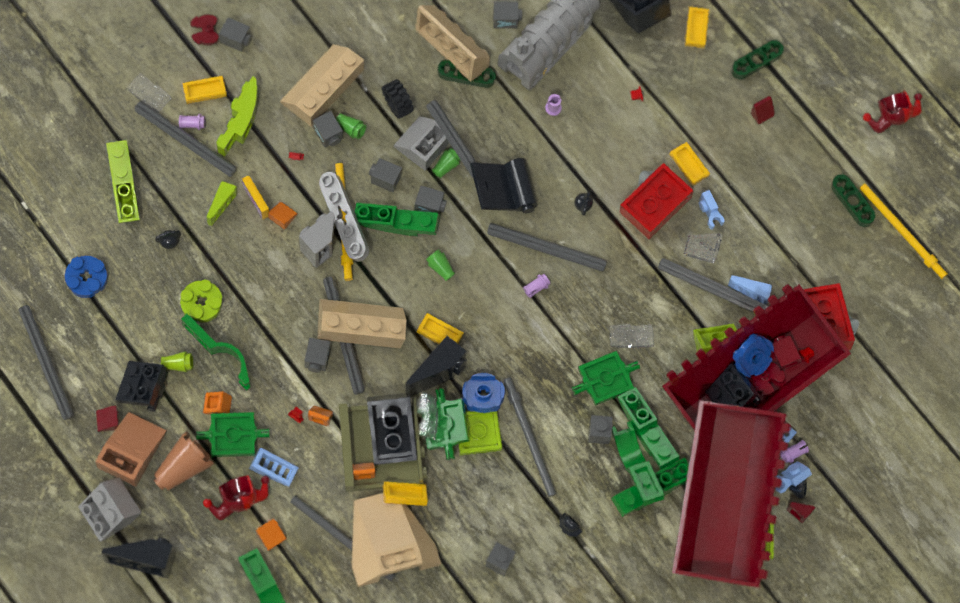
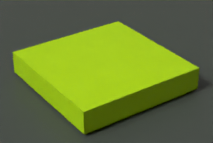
M467 411L466 418L470 441L458 444L460 456L502 451L497 411L489 413Z

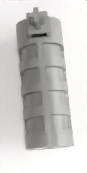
M550 0L547 9L541 10L535 16L534 23L528 24L522 30L521 37L515 38L499 55L498 67L505 72H512L521 79L522 86L529 91L532 90L589 28L592 23L593 14L600 7L599 0Z

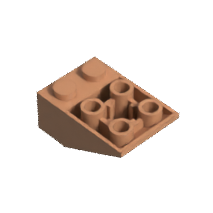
M128 412L97 457L95 462L98 469L136 487L167 430Z

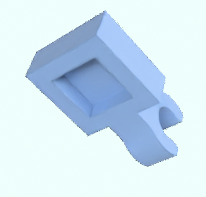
M710 190L703 192L699 200V206L703 213L706 212L709 218L708 227L712 230L715 227L713 220L719 221L722 226L724 218L720 215Z
M797 461L789 465L781 473L782 476L777 475V478L782 479V486L775 489L779 493H783L789 486H797L812 475L807 466Z

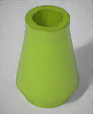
M185 351L162 357L161 364L169 370L188 372V370H193V355Z

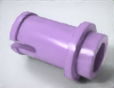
M552 94L548 98L545 109L549 115L555 116L561 112V99L559 95Z
M198 114V116L180 115L179 117L180 128H198V130L205 128V116H201V114Z
M539 274L537 279L524 286L523 290L531 298L542 289H547L551 283L545 274Z
M801 440L787 448V451H781L780 456L782 460H785V463H793L794 459L809 452L808 446L800 450L799 448L806 445Z

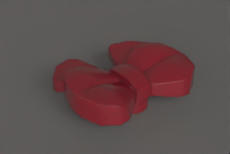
M214 15L195 16L191 20V27L202 28L201 32L192 34L191 38L194 43L198 45H213L218 42L219 36L213 28L217 24V18Z
M771 362L762 374L753 376L750 381L755 386L757 392L763 396H770L775 393L774 388L770 384L771 380L784 383L786 376L784 370L781 371L778 365Z

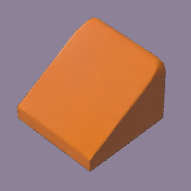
M282 202L277 204L268 213V218L284 230L297 216L294 210Z
M224 391L206 393L203 413L210 415L230 413L232 396Z
M313 406L308 412V419L324 426H329L333 416L332 411L318 406Z
M373 462L352 465L355 480L375 477Z
M275 519L256 529L257 535L268 551L286 540Z

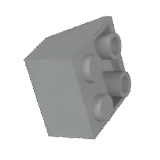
M419 116L394 144V148L426 171L450 143L435 120Z
M332 211L328 214H322L311 227L307 226L300 232V251L315 268L332 256L335 220Z
M120 478L101 482L78 506L100 542L130 525L141 514L140 509Z

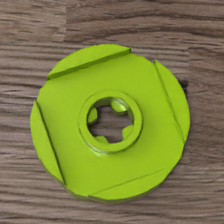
M209 280L190 283L180 295V305L184 315L188 313L195 321L200 323L209 322L220 313L223 303L222 294L218 287ZM202 297L207 299L205 300L204 306H202L201 304H196L198 298Z

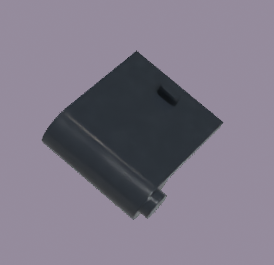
M525 158L513 159L506 164L474 162L470 164L481 210L522 211L524 214L533 212L538 206Z

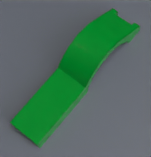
M188 313L181 318L182 326L211 355L227 353L234 356L240 362L239 384L246 391L250 389L245 359L240 350L232 344L216 343Z
M631 421L627 422L628 429L617 432L615 426H613L612 435L619 456L626 471L630 473L643 505L646 506L665 500L664 493L650 462L646 461L643 457Z
M258 548L238 557L260 603H285Z

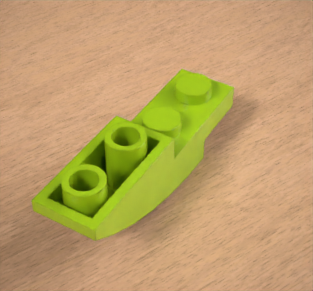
M253 76L249 82L246 81L244 83L239 98L236 97L230 107L232 118L228 122V129L225 134H221L217 139L218 153L224 157L235 141L241 144L245 142L252 128L258 102L257 81Z
M127 140L106 143L119 224L138 221L140 218Z

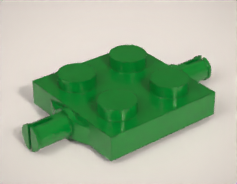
M617 351L578 366L582 383L571 387L572 392L576 395L586 391L591 396L594 405H599L633 389L634 386L630 380V372L640 369L638 361L625 365Z
M440 388L435 390L437 402L431 406L421 408L428 450L444 448L446 460L455 459L453 447L470 441L464 400H446L444 389Z
M254 412L211 414L209 431H196V440L210 441L212 457L255 456L257 438H270L269 429L256 428Z

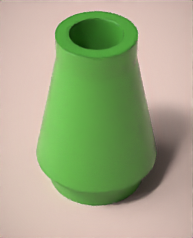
M342 113L336 118L339 126L352 139H360L364 135L367 127L362 120L346 116Z
M449 148L443 152L432 171L436 176L442 178L446 173L457 167L461 160L452 148Z
M439 249L426 259L429 263L428 266L444 278L445 281L455 275L445 253H441Z

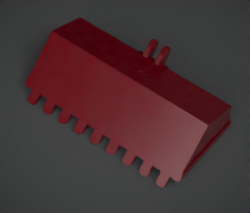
M789 284L785 285L782 288L784 295L779 299L775 295L770 296L767 300L770 306L765 310L761 306H757L753 309L755 317L750 321L746 316L742 317L739 320L741 327L736 331L732 327L726 329L724 333L727 338L722 342L717 338L710 341L712 347L710 351L705 353L703 349H699L695 353L698 360L691 364L686 359L681 363L684 370L679 374H676L674 370L667 373L666 376L669 381L662 387L694 432L699 401L712 402L705 391L731 363H735V360H733L734 352L740 348L751 334L763 336L771 343H774L773 340L783 335L785 337L791 336L797 351L810 347L815 355L809 358V363H806L801 358V363L784 370L786 376L784 383L772 379L770 384L774 388L775 393L770 396H763L757 392L762 402L759 405H755L752 402L747 408L774 412L851 354L800 284L793 289ZM771 351V362L775 363L780 368L773 352ZM753 374V375H749L750 377H746V378H749V380H750V379H751L753 376H755V375H754V374Z
M699 401L672 573L759 588L761 579H767L768 571L763 570L762 567L763 561H769L771 553L765 551L766 542L772 543L774 537L772 533H768L769 524H775L777 518L776 515H771L772 505H779V497L774 496L775 487L781 488L782 479L777 478L778 469H784L785 460H780L781 451H787L788 442L783 441V434L789 433L791 429V424L785 423L787 414Z

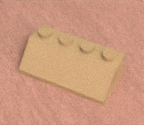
M420 5L418 7L416 31L447 60H450L470 82L477 78L485 69L489 68L490 57L488 53L478 47L470 36L463 33L456 23L448 19L445 12L439 10L435 5Z
M333 44L282 98L280 103L312 127L313 120L322 116L364 71V59L347 47Z
M320 299L317 339L391 348L402 347L406 336V317L403 308Z

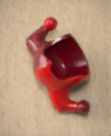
M906 91L887 96L877 101L881 113L879 120H873L870 113H865L863 120L868 122L874 132L881 134L892 125H902L910 118L919 116L922 112L921 100L923 96L920 93H916L914 95V105L910 102Z
M249 475L229 480L218 487L222 498L220 507L214 506L210 499H205L203 506L208 508L212 515L220 521L226 519L234 512L247 511L253 504L260 503L268 498L270 478L268 476L261 478V489H255Z

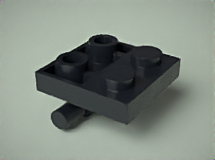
M128 361L115 400L124 404L148 406L147 410L155 412L158 401L162 399L166 387L164 384L168 375L167 367L163 364Z
M731 363L705 391L713 403L747 408L752 402L755 405H759L762 402V399L755 390V386L749 378H746L745 375L737 370L735 363Z

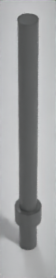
M506 378L503 381L509 394L507 396L508 400L515 409L548 497L556 495V491L522 407V398L520 393L516 391L512 378Z
M297 496L292 498L290 502L352 551L353 540ZM392 573L384 577L391 582L396 574Z

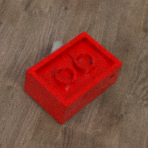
M663 163L655 171H642L640 173L638 188L620 204L619 212L646 238L651 239L692 198L693 189Z
M840 283L804 289L847 349L851 350L855 342L854 336L858 329L859 321L848 315Z

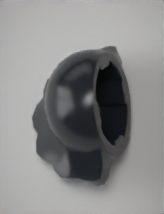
M590 190L587 193L578 194L574 201L576 209L584 216L593 206L592 191Z
M167 230L156 236L155 241L160 243L165 249H172L178 245L179 237L182 234L179 230Z
M806 479L797 486H789V490L799 499H804L806 496Z
M563 513L559 524L562 532L569 537H577L583 532L580 525L570 515Z

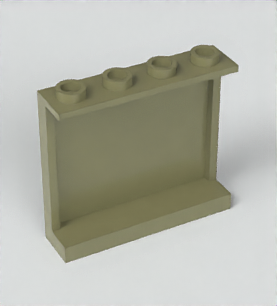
M412 398L411 407L417 460L374 465L375 477L362 480L354 479L352 465L374 463L368 405L348 407L347 403L339 404L346 492L383 489L384 481L423 484V479H427L426 466H422L421 458H425L424 445H420L419 438L423 437L422 425H418L417 417H421L420 404L416 405V398Z

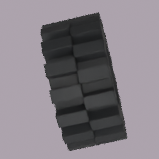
M395 79L382 86L381 90L385 96L384 99L397 119L414 111L412 100H410V96L406 92L407 90L399 80Z

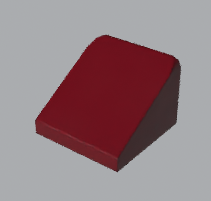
M771 96L753 104L750 114L757 124H762L774 117L775 111Z
M116 405L96 411L98 432L116 430L119 426Z
M791 502L786 510L799 522L804 523L816 507Z

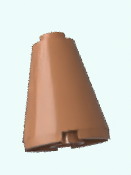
M188 432L182 434L154 474L156 477L154 482L162 490L164 488L170 490L214 464V461L209 460L211 457L196 440L192 441L189 438L191 435Z

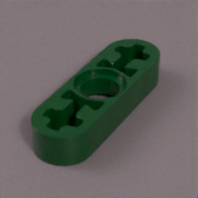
M772 40L739 58L733 63L732 75L736 79L743 80L779 60L784 51L783 44L780 41ZM771 47H772L773 49H778L777 54H776V52H771V53L768 55V58H767V55H766V54H768V53L770 52ZM760 56L763 59V63H754L752 57ZM748 62L749 66L745 68L744 72H742L741 70L737 71L738 66L740 68H743L747 65Z
M443 60L438 65L437 73L443 80L483 88L492 87L495 83L496 74L491 68L485 69L478 76L477 80L473 79L470 82L469 79L461 76L459 69L457 76H455L456 66L450 60ZM445 67H449L450 71H448V74L444 73L443 69ZM485 74L489 75L488 81H484L483 77Z
M843 174L835 176L831 183V189L859 226L869 227L872 225L876 214L848 176ZM838 181L839 183H845L844 188L842 186H837ZM848 197H856L859 204L851 205L848 202ZM868 214L870 217L868 220L866 218L862 219V215Z

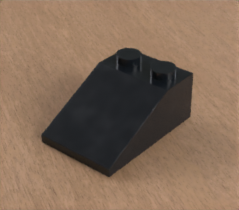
M610 0L627 25L638 34L671 16L669 0Z
M446 336L406 381L405 393H410V396H413L452 380L455 375L460 376L466 368L467 351L449 336Z
M410 393L367 397L374 465L417 460Z
M158 538L157 540L147 539L102 548L101 552L105 563L169 579L176 556L173 544H170L171 541L165 538Z

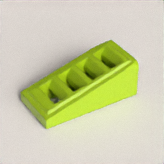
M224 181L220 183L206 216L208 225L212 226L237 196V186Z

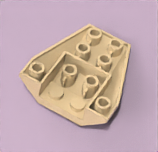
M383 493L354 500L352 570L358 587L379 582L381 576L419 566L421 571L441 565L435 543L406 504L384 503Z

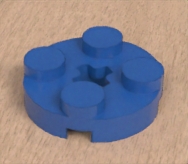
M93 256L75 257L65 270V282L71 292L78 297L91 298L100 290L102 291L107 284L108 275L105 266L101 260ZM85 272L92 276L87 281H83V277H81Z
M751 334L733 354L737 370L746 377H750L749 375L753 374L755 376L762 374L771 364L772 358L770 355L771 351L774 352L773 344L763 336Z
M474 374L463 385L462 398L469 411L479 413L496 412L504 401V385L501 381L499 382L495 379V376L492 374ZM481 390H485V392L489 394L486 396H482L478 393H481Z

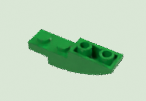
M356 203L354 212L361 226L417 237L418 234L436 235L440 217L438 213L400 210L396 206Z
M635 387L617 396L641 444L648 455L653 457L659 468L663 469L678 461L679 455L658 425L657 418L638 389Z
M685 457L655 472L664 496L687 482L689 463ZM635 485L618 493L611 499L622 517L646 507L643 505Z

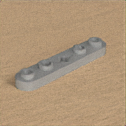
M326 172L320 178V189L329 211L334 213L335 225L347 255L355 261H363L369 254V247L345 188L338 175L333 172ZM342 211L347 214V215H345V218H346L345 220H346V222L341 219V218L343 217Z

